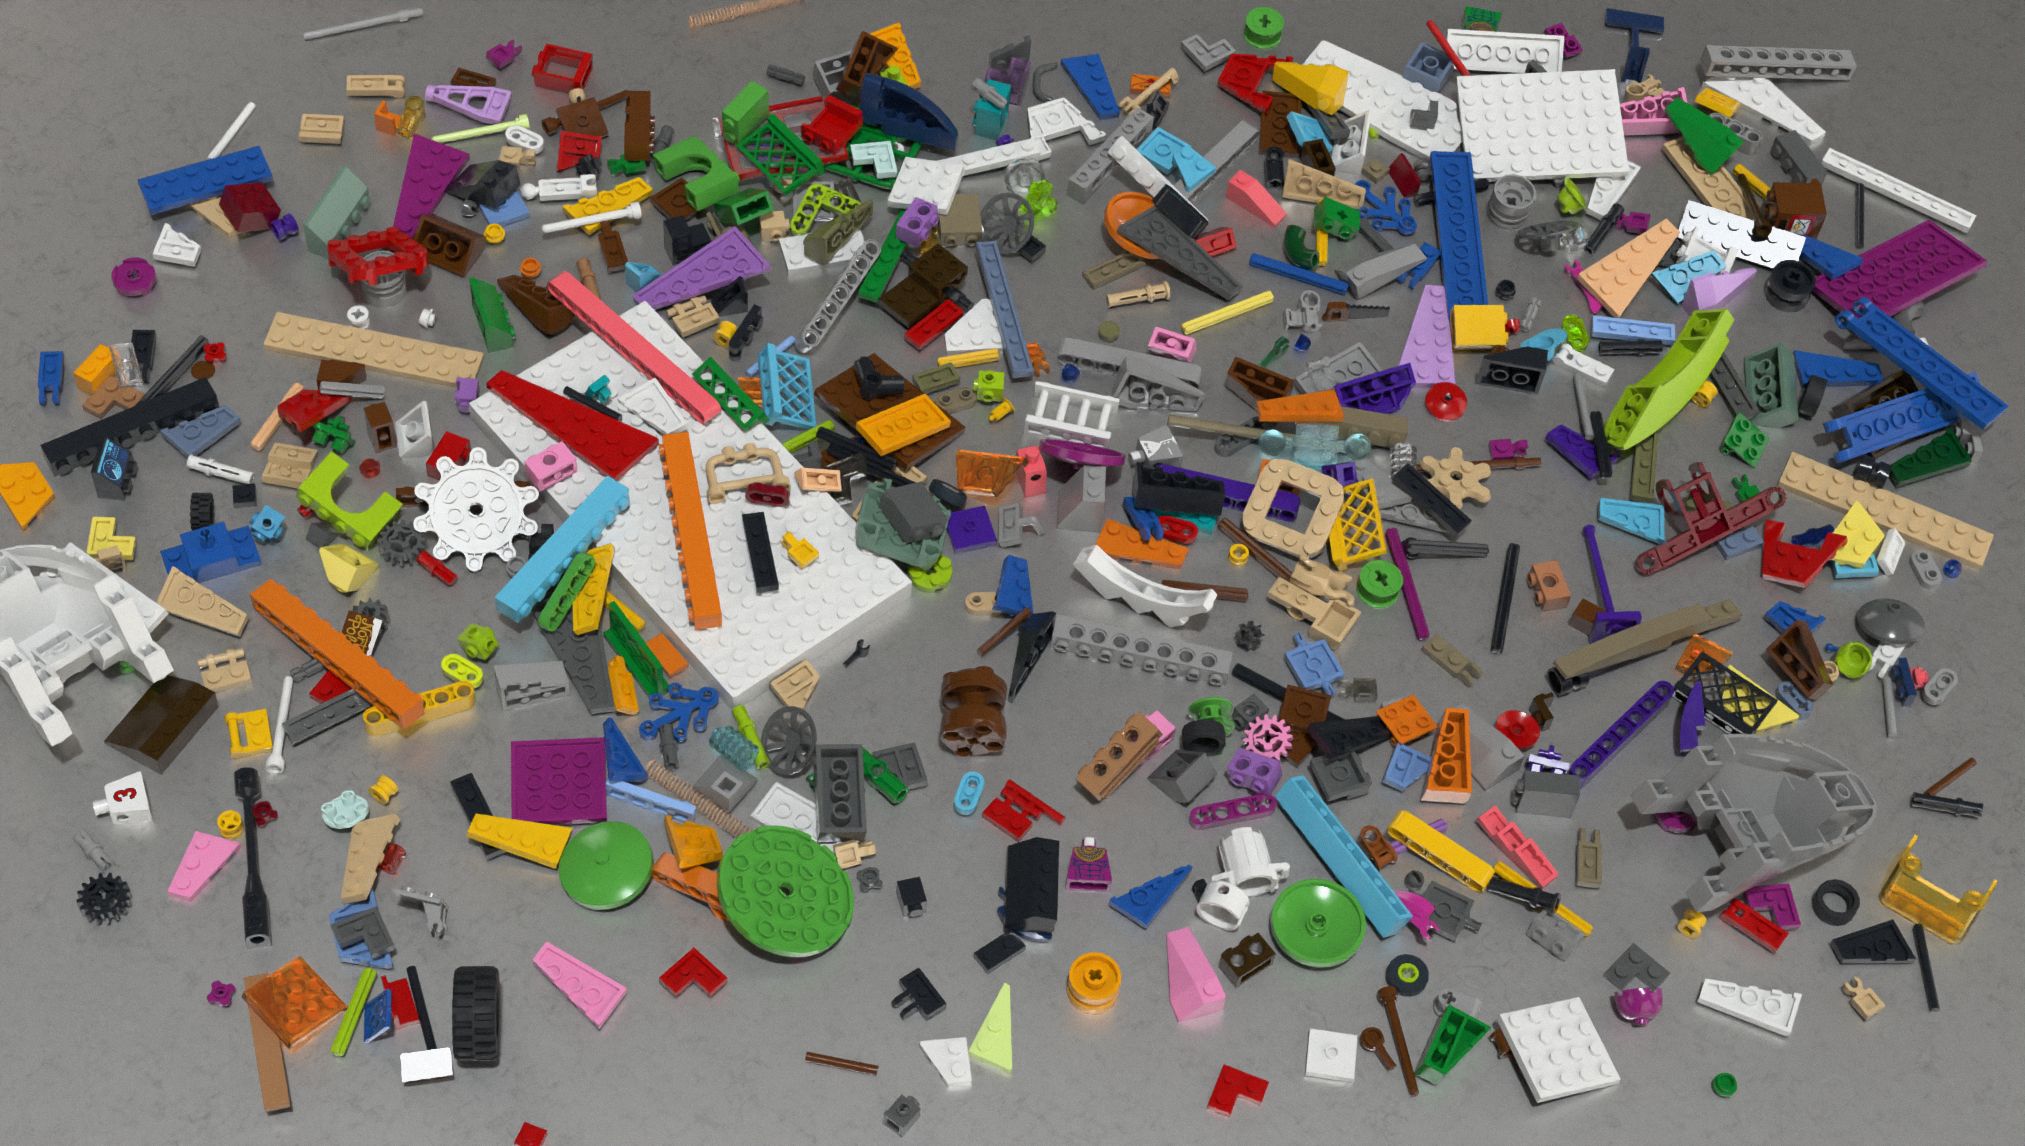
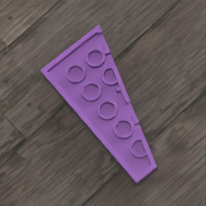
M734 226L632 296L637 304L646 301L654 310L729 285L739 276L743 277L744 280L772 269L770 264Z

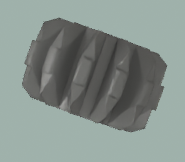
M370 598L366 603L360 600L359 606H353L352 611L382 620L380 629H387V623L390 620L386 605H381L379 599L374 603Z

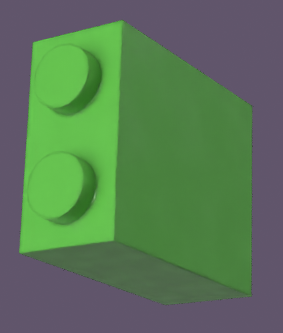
M751 81L722 111L723 137L728 142L737 145L752 134L769 116V94L767 89Z

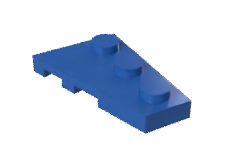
M1806 235L1803 236L1806 239L1800 257L1831 280L1862 265V257Z

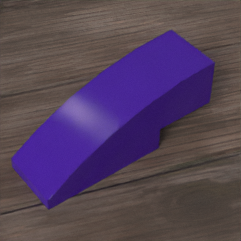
M1701 681L1695 683L1684 707L1680 728L1681 754H1688L1698 746L1697 730H1706Z

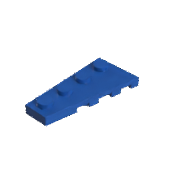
M1797 350L1793 351L1795 368L1801 388L1806 387L1811 375L1827 379L1826 387L1871 386L1883 379L1880 366L1877 363Z

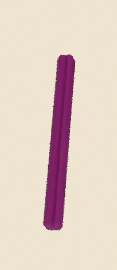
M1388 528L1385 533L1394 564L1403 576L1402 590L1417 638L1419 640H1426L1429 638L1430 633L1398 530L1396 528Z

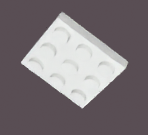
M905 157L888 198V207L908 209L914 198L917 197L937 205L938 214L947 215L964 174V165Z

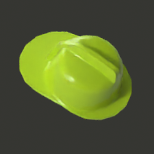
M1565 177V185L1557 195L1560 202V210L1563 213L1570 212L1571 214H1576L1584 208L1587 210L1581 191L1569 178Z

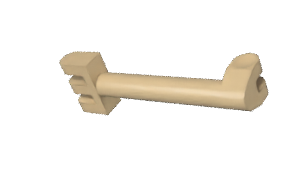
M1174 68L1169 69L1134 100L1127 96L1118 104V107L1121 110L1124 109L1123 112L1129 114L1128 116L1137 107L1141 109L1139 105L1150 97L1153 91L1158 90L1169 80L1173 84L1178 82L1179 76Z

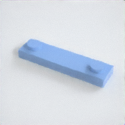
M1594 315L1591 319V337L1637 341L1638 339H1643L1644 341L1661 340L1663 345H1673L1676 341L1675 324Z
M608 779L606 782V796L663 816H673L672 819L683 823L686 820L691 822L696 820V807L687 801H678L629 784L627 781H609Z

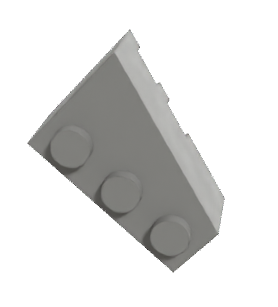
M851 51L814 62L813 77L824 99L828 95L837 99L846 95L836 90V87Z

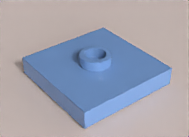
M517 189L497 209L477 203L488 225L499 224L502 227L530 217V212Z

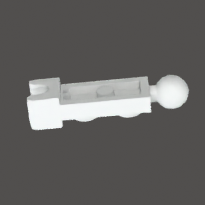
M594 174L580 175V178L538 180L539 187L527 183L522 186L520 191L521 195L529 200L533 199L536 195H540V201L582 199L585 197L590 199L597 196L596 177Z

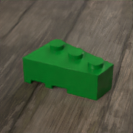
M1449 1004L1439 1015L1414 1074L1436 1085L1492 1027Z

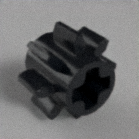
M589 154L578 159L579 165L575 166L579 176L600 173L598 168L602 166L599 157L593 158V155Z
M1252 620L1247 622V626L1244 623L1239 624L1241 630L1235 633L1240 640L1238 642L1239 645L1246 644L1247 649L1252 648L1253 644L1255 646L1261 645L1259 640L1265 636V634L1261 633V625L1254 626Z

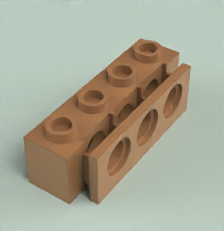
M1140 711L1136 715H1131L1127 719L1125 727L1120 732L1116 731L1111 736L1110 742L1106 747L1100 748L1094 754V759L1088 765L1086 764L1081 767L1076 777L1077 781L1099 802L1103 797L1107 799L1160 743L1158 739L1163 734ZM1138 736L1137 741L1131 743L1132 738ZM1122 753L1119 759H1115L1116 755ZM1106 770L1103 776H1099L1101 771Z

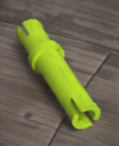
M738 705L732 709V714L738 725V732L744 737L758 770L765 769L771 762L757 735L755 722L751 721L746 706Z

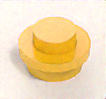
M490 224L486 227L484 236H487L486 241L489 243H499L505 238V231L499 224Z

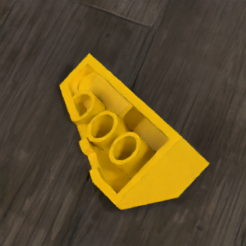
M1276 62L1274 64L1272 81L1313 108L1333 115L1344 104L1349 71L1332 64L1320 66L1313 63L1300 65L1292 62Z

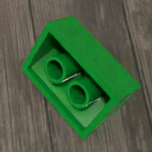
M474 277L469 278L472 307L488 353L512 348V339L516 338L513 325L509 326L508 324L510 322L508 310H503L502 307L504 306L502 293L498 294L496 287L492 284Z

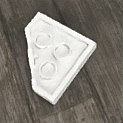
M981 299L945 333L946 356L994 348L998 349L999 353H1005L990 299Z

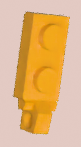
M616 655L611 661H608V673L616 711L634 716L638 713L639 708L632 673L626 670L624 657Z

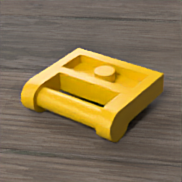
M266 709L239 714L231 712L224 716L225 724L228 725L231 758L240 759L272 752L273 744ZM239 724H245L248 746H241L238 731Z

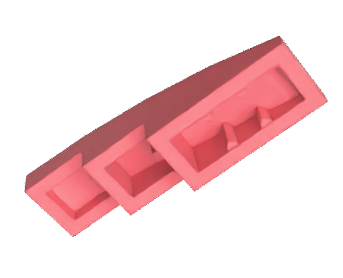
M1496 805L1476 819L1500 850L1540 888H1543L1559 875L1532 838L1526 839L1513 821L1509 823Z

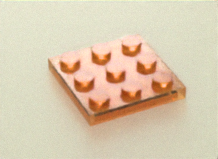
M301 956L253 985L242 994L243 1000L289 1049L345 1013L348 1008Z

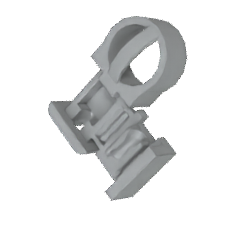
M1307 290L1301 294L1298 300L1299 309L1297 311L1285 308L1283 312L1284 330H1288L1289 326L1302 327V330L1307 332H1319L1322 324L1318 322L1320 297L1316 292ZM1309 298L1315 302L1314 306H1309Z

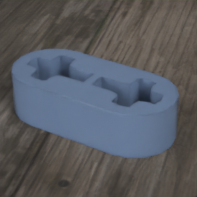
M1782 682L1778 686L1775 693L1776 698L1799 715L1798 720L1807 719L1813 710L1811 701L1791 682Z

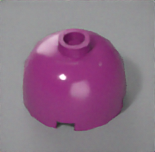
M1650 988L1622 990L1623 995L1618 991L1614 992L1618 1012L1625 1019L1634 1020V1025L1649 1024L1648 1019L1656 1017L1663 1006L1662 988H1656V992L1650 991Z

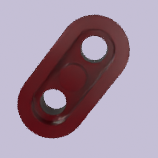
M754 482L746 487L745 498L752 503L783 507L789 503L790 492L783 486H771Z

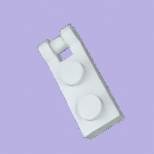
M1567 343L1561 345L1560 353H1557L1553 358V362L1557 366L1574 374L1579 373L1582 375V378L1603 388L1606 387L1615 370L1574 350Z

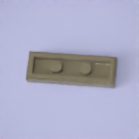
M1127 251L1083 271L1082 277L1092 290H1095L1145 267V261L1142 257Z

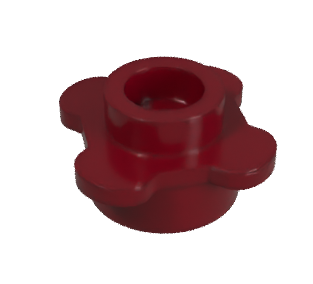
M268 801L258 802L253 807L254 819L259 827L265 826L266 822L271 819L274 820L278 816L277 811L272 809Z

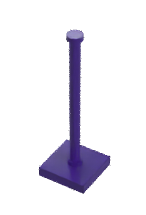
M1586 525L1583 527L1582 532L1587 538L1606 612L1596 613L1588 639L1589 644L1640 624L1642 616L1640 611L1615 612L1595 538L1596 529L1593 525Z

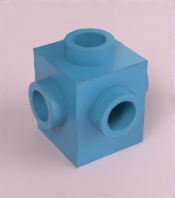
M265 505L261 513L256 512L249 522L252 524L250 530L253 532L252 536L261 542L266 540L270 543L272 538L277 540L284 529L281 525L285 520V516Z

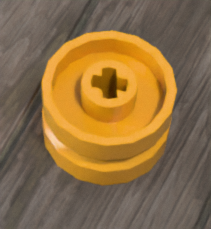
M1096 952L1083 954L1074 960L1070 967L1066 994L1070 1003L1077 1010L1085 1014L1095 1015L1104 1013L1113 1007L1118 998L1121 985V971L1118 964L1111 957Z

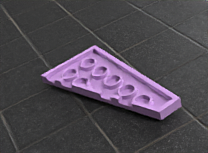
M1425 285L1399 365L1411 363L1416 380L1413 388H1431L1440 382H1449L1456 385L1450 323L1447 314L1444 286Z

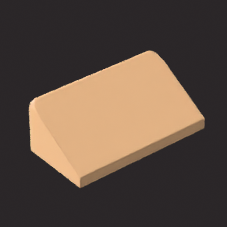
M800 468L795 471V477L802 490L842 492L840 470Z

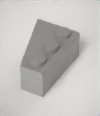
M562 661L493 665L496 691L503 712L570 695L569 681Z

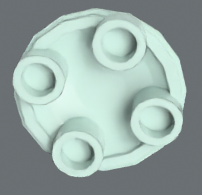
M346 790L341 796L322 805V819L326 825L332 828H350L365 819L369 812V804L363 797L355 795L354 791Z

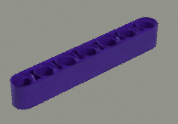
M1165 464L1157 465L1158 467H1163L1164 472L1172 474L1180 471L1190 478H1194L1197 475L1223 481L1225 488L1223 507L1244 512L1255 487L1254 484ZM1278 490L1266 517L1286 522L1295 521L1301 502L1300 497L1293 493Z
M1659 681L1652 686L1573 762L1568 775H1581L1580 789L1585 787L1668 706L1674 693V687L1671 683Z

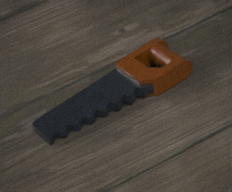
M1329 302L1326 312L1322 315V320L1325 322H1336L1357 318L1388 317L1390 306H1356L1346 302Z

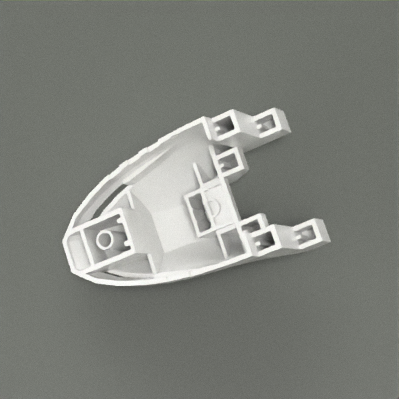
M18 545L0 550V673L40 736L48 744L54 746L62 743L68 736L73 734L62 712L52 702L63 696V683L66 679L75 673L83 671L91 663L105 670L118 661H126L153 683L164 679L169 673L174 671L164 649L152 640L132 597L121 589L115 575L108 569L91 559H84L81 554H73L68 549H59L53 545ZM27 566L57 569L62 580L33 576Z

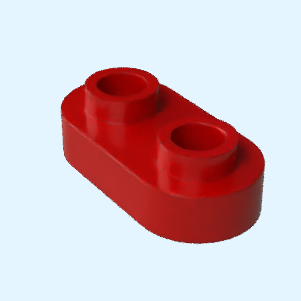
M1170 516L1158 518L1163 529L1164 539L1184 544L1193 543L1197 539L1198 528L1193 522Z

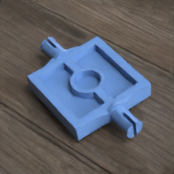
M1301 632L1296 633L1293 638L1298 647L1285 652L1284 659L1300 687L1308 690L1323 688L1326 694L1331 695V697L1335 696L1336 692L1331 683L1344 679L1345 673L1326 640L1306 642Z

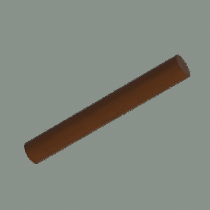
M1025 607L977 649L979 655L983 657L1022 623L1023 620L1032 614L1031 610Z
M1969 758L1924 791V794L1935 796L1977 765L1976 760Z
M807 1052L805 1057L807 1062L877 1075L879 1068L877 1065Z

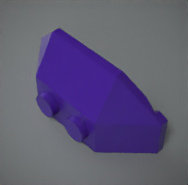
M1406 363L1345 381L1333 387L1341 406L1387 414L1401 409L1411 389L1415 386L1416 380L1411 363Z

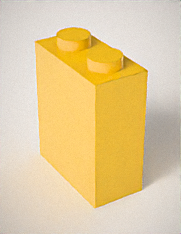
M1454 305L1450 310L1452 351H1492L1497 346L1505 347L1508 344L1509 337L1508 332H1505L1507 313L1504 312V306Z

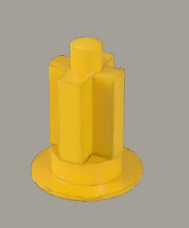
M1002 398V403L989 413L988 419L991 422L993 420L997 422L1009 412L1014 414V407L1006 398Z

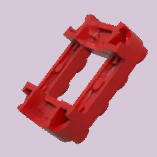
M389 227L386 231L380 232L370 231L366 235L361 236L351 235L343 240L332 239L328 241V265L330 267L339 266L348 273V282L352 284L363 280L369 281V285H376L377 276L408 269L415 275L423 274V268L429 267L427 249L407 234L399 232L398 227ZM379 248L395 253L393 256L388 257L378 256L375 260L366 261L357 254Z

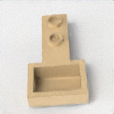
M1281 577L1274 583L1267 596L1285 606L1292 618L1299 621L1306 618L1312 621L1313 624L1309 631V637L1314 641L1325 639L1332 650L1339 648L1361 615V611L1339 599H1330L1326 603Z

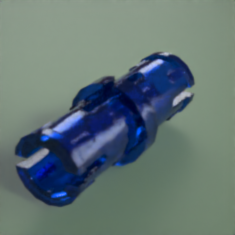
M1831 524L1816 529L1810 528L1807 532L1793 535L1791 538L1794 540H1791V543L1799 546L1816 545L1826 538L1828 532L1833 533L1835 529Z

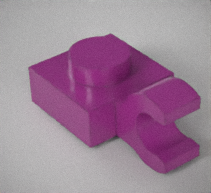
M1511 439L1489 440L1488 444L1491 460L1514 459V456L1527 455V440H1519L1511 444Z

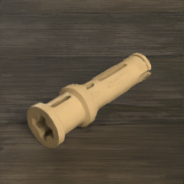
M1163 281L1162 284L1151 286L1147 284L1142 289L1106 294L1107 305L1112 307L1145 300L1151 303L1153 300L1161 298L1167 300L1171 296L1170 287L1167 281Z

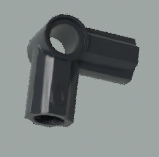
M861 357L855 360L854 369L861 385L859 393L862 397L875 399L878 394H903V376H882L876 372L873 361L869 357Z

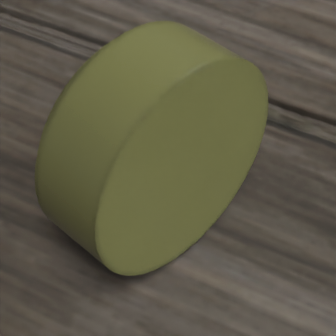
M1105 321L1100 324L1098 335L1102 340L1113 342L1118 339L1120 328L1117 323Z

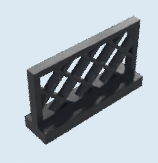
M1703 651L1680 681H1677L1674 685L1672 696L1683 705H1686L1693 688L1686 685L1685 682L1689 678H1698V681H1701L1705 719L1728 734H1754L1778 702L1777 699ZM1704 660L1710 664L1712 671L1700 672V662ZM1725 674L1729 676L1731 683L1719 685L1717 675ZM1713 676L1715 685L1703 687L1701 677ZM1744 686L1749 690L1750 695L1738 697L1736 687ZM1732 688L1734 697L1722 699L1720 689ZM1716 690L1718 699L1709 700L1706 698L1704 691ZM1764 699L1770 704L1767 708L1757 709L1755 700ZM1751 700L1753 710L1741 711L1739 702ZM1735 702L1737 712L1729 713L1724 709V703ZM1754 715L1756 723L1753 727H1750L1744 723L1742 716Z

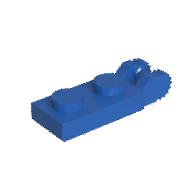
M1426 242L1419 249L1427 257V260L1400 275L1397 280L1403 283L1408 275L1413 277L1409 282V288L1414 289L1419 281L1421 282L1440 258V250Z
M63 351L40 352L38 375L40 405L46 404V391H53L52 401L54 404L60 403L64 365Z
M1124 497L1123 505L1136 527L1140 529L1141 538L1149 540L1151 538L1150 529H1152V535L1155 539L1162 540L1164 535L1163 529L1153 509L1143 510L1135 508L1134 497Z

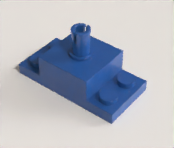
M224 522L180 534L182 545L160 551L168 575L172 566H174L197 583H203L262 565L249 526L227 531Z

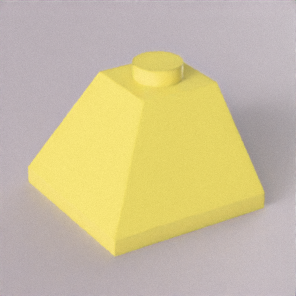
M344 543L324 546L319 550L328 581L334 584L338 591L343 593L359 590L380 565Z

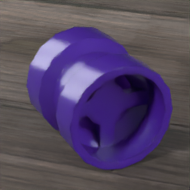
M291 213L283 215V218L280 220L270 221L271 229L279 241L286 238L288 234L299 232L296 220Z

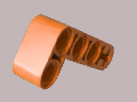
M666 852L659 857L653 866L651 875L655 881L707 902L716 917L723 921L729 920L719 900L716 872L699 865L679 868L675 856Z

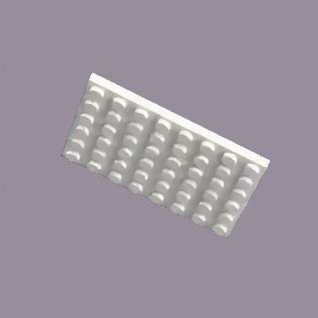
M1615 69L1456 77L1464 152H1471L1474 181L1487 179L1488 182H1497L1500 177L1509 174L1520 175L1528 180L1564 179L1565 177L1628 176L1629 168Z

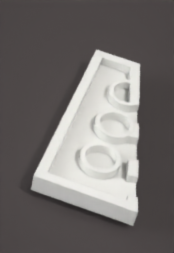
M1628 161V176L1597 177L1586 213L1601 220L1603 215L1609 212L1612 205L1618 203L1640 172L1641 167Z
M1705 978L1697 1002L1788 1037L1792 1030L1802 994L1782 993L1781 990L1775 989L1771 991L1760 990L1756 986L1742 987L1737 986L1736 983Z

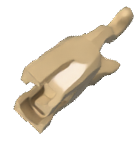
M1305 553L1301 554L1290 578L1291 583L1314 596L1343 599L1349 606L1355 603L1354 596L1347 591H1343L1346 584L1352 580L1350 575L1344 574L1342 571L1333 572L1324 564L1308 559Z

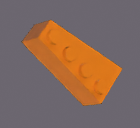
M1446 708L1440 718L1421 801L1466 804L1472 794L1469 709Z

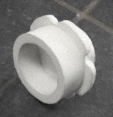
M424 309L421 313L419 325L424 326L425 329H428L429 326L433 327L437 315L433 314V309Z

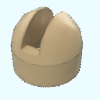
M573 89L568 94L572 104L586 100L583 89Z

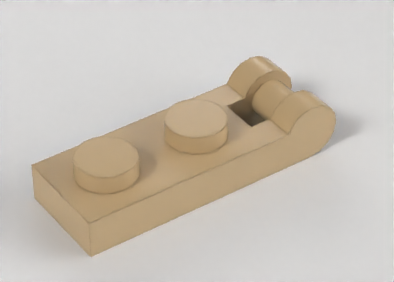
M347 75V96H394L395 98H402L405 93L403 88L405 77L402 75Z

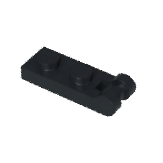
M754 304L730 339V360L739 361L741 359V350L746 343L751 342L755 329L760 328L762 325V307Z

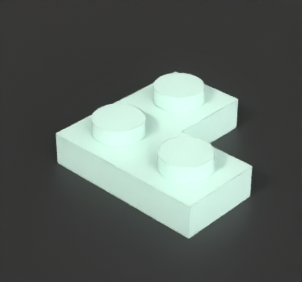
M891 141L850 145L853 166L874 164L877 179L897 177V167Z

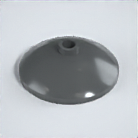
M1880 598L1869 601L1861 606L1857 616L1860 627L1868 635L1892 644L1914 642L1922 636L1925 628L1924 620L1916 609L1907 603L1895 599Z

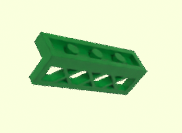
M711 356L692 373L699 383L746 432L758 420L763 425L770 420ZM710 368L712 370V379L703 380L700 375ZM715 384H725V393H715ZM737 397L739 399L738 407H728L729 398ZM751 411L754 416L744 424L741 421L742 412Z

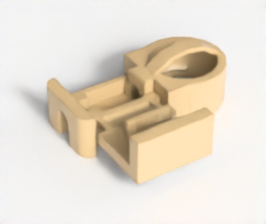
M1648 75L1647 80L1641 83L1635 81L1628 84L1624 97L1627 101L1634 100L1636 102L1643 100L1647 96H1659L1666 91L1660 88L1661 81L1658 79L1654 80V76Z
M117 545L97 551L99 559L95 558V560L110 571L122 568L123 572L127 570L122 552L119 551Z

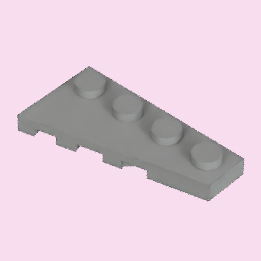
M1359 342L1294 379V384L1302 394L1332 390L1334 385L1382 371V369L1362 343Z
M1413 498L1409 503L1380 509L1381 518L1452 534ZM1367 504V505H1366V514L1369 515L1370 512H1371V509H1370V507H1369L1368 504Z

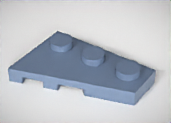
M224 405L201 414L200 418L188 422L185 420L180 422L179 426L175 428H164L160 430L162 437L188 458L190 455L197 456L239 425L241 419Z

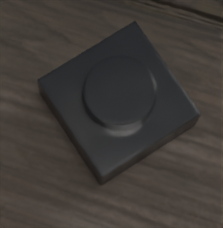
M1031 235L1028 242L1018 252L1033 262L1046 251V245Z
M255 483L232 485L234 509L257 507Z

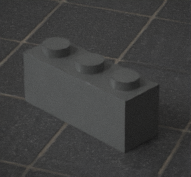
M1794 130L1776 136L1771 151L1782 164L1784 170L1791 176L1794 183H1810L1812 179H1817L1822 186L1828 172L1798 132Z

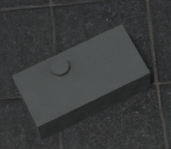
M862 744L815 745L813 759L817 842H847L854 839L857 842H864L867 828Z

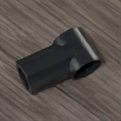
M1277 146L1268 148L1264 161L1266 186H1269L1271 189H1278L1284 186V151Z

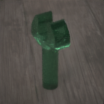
M1284 336L1280 337L1275 341L1273 349L1257 365L1265 368L1278 355L1282 357L1290 348L1288 345L1290 341Z

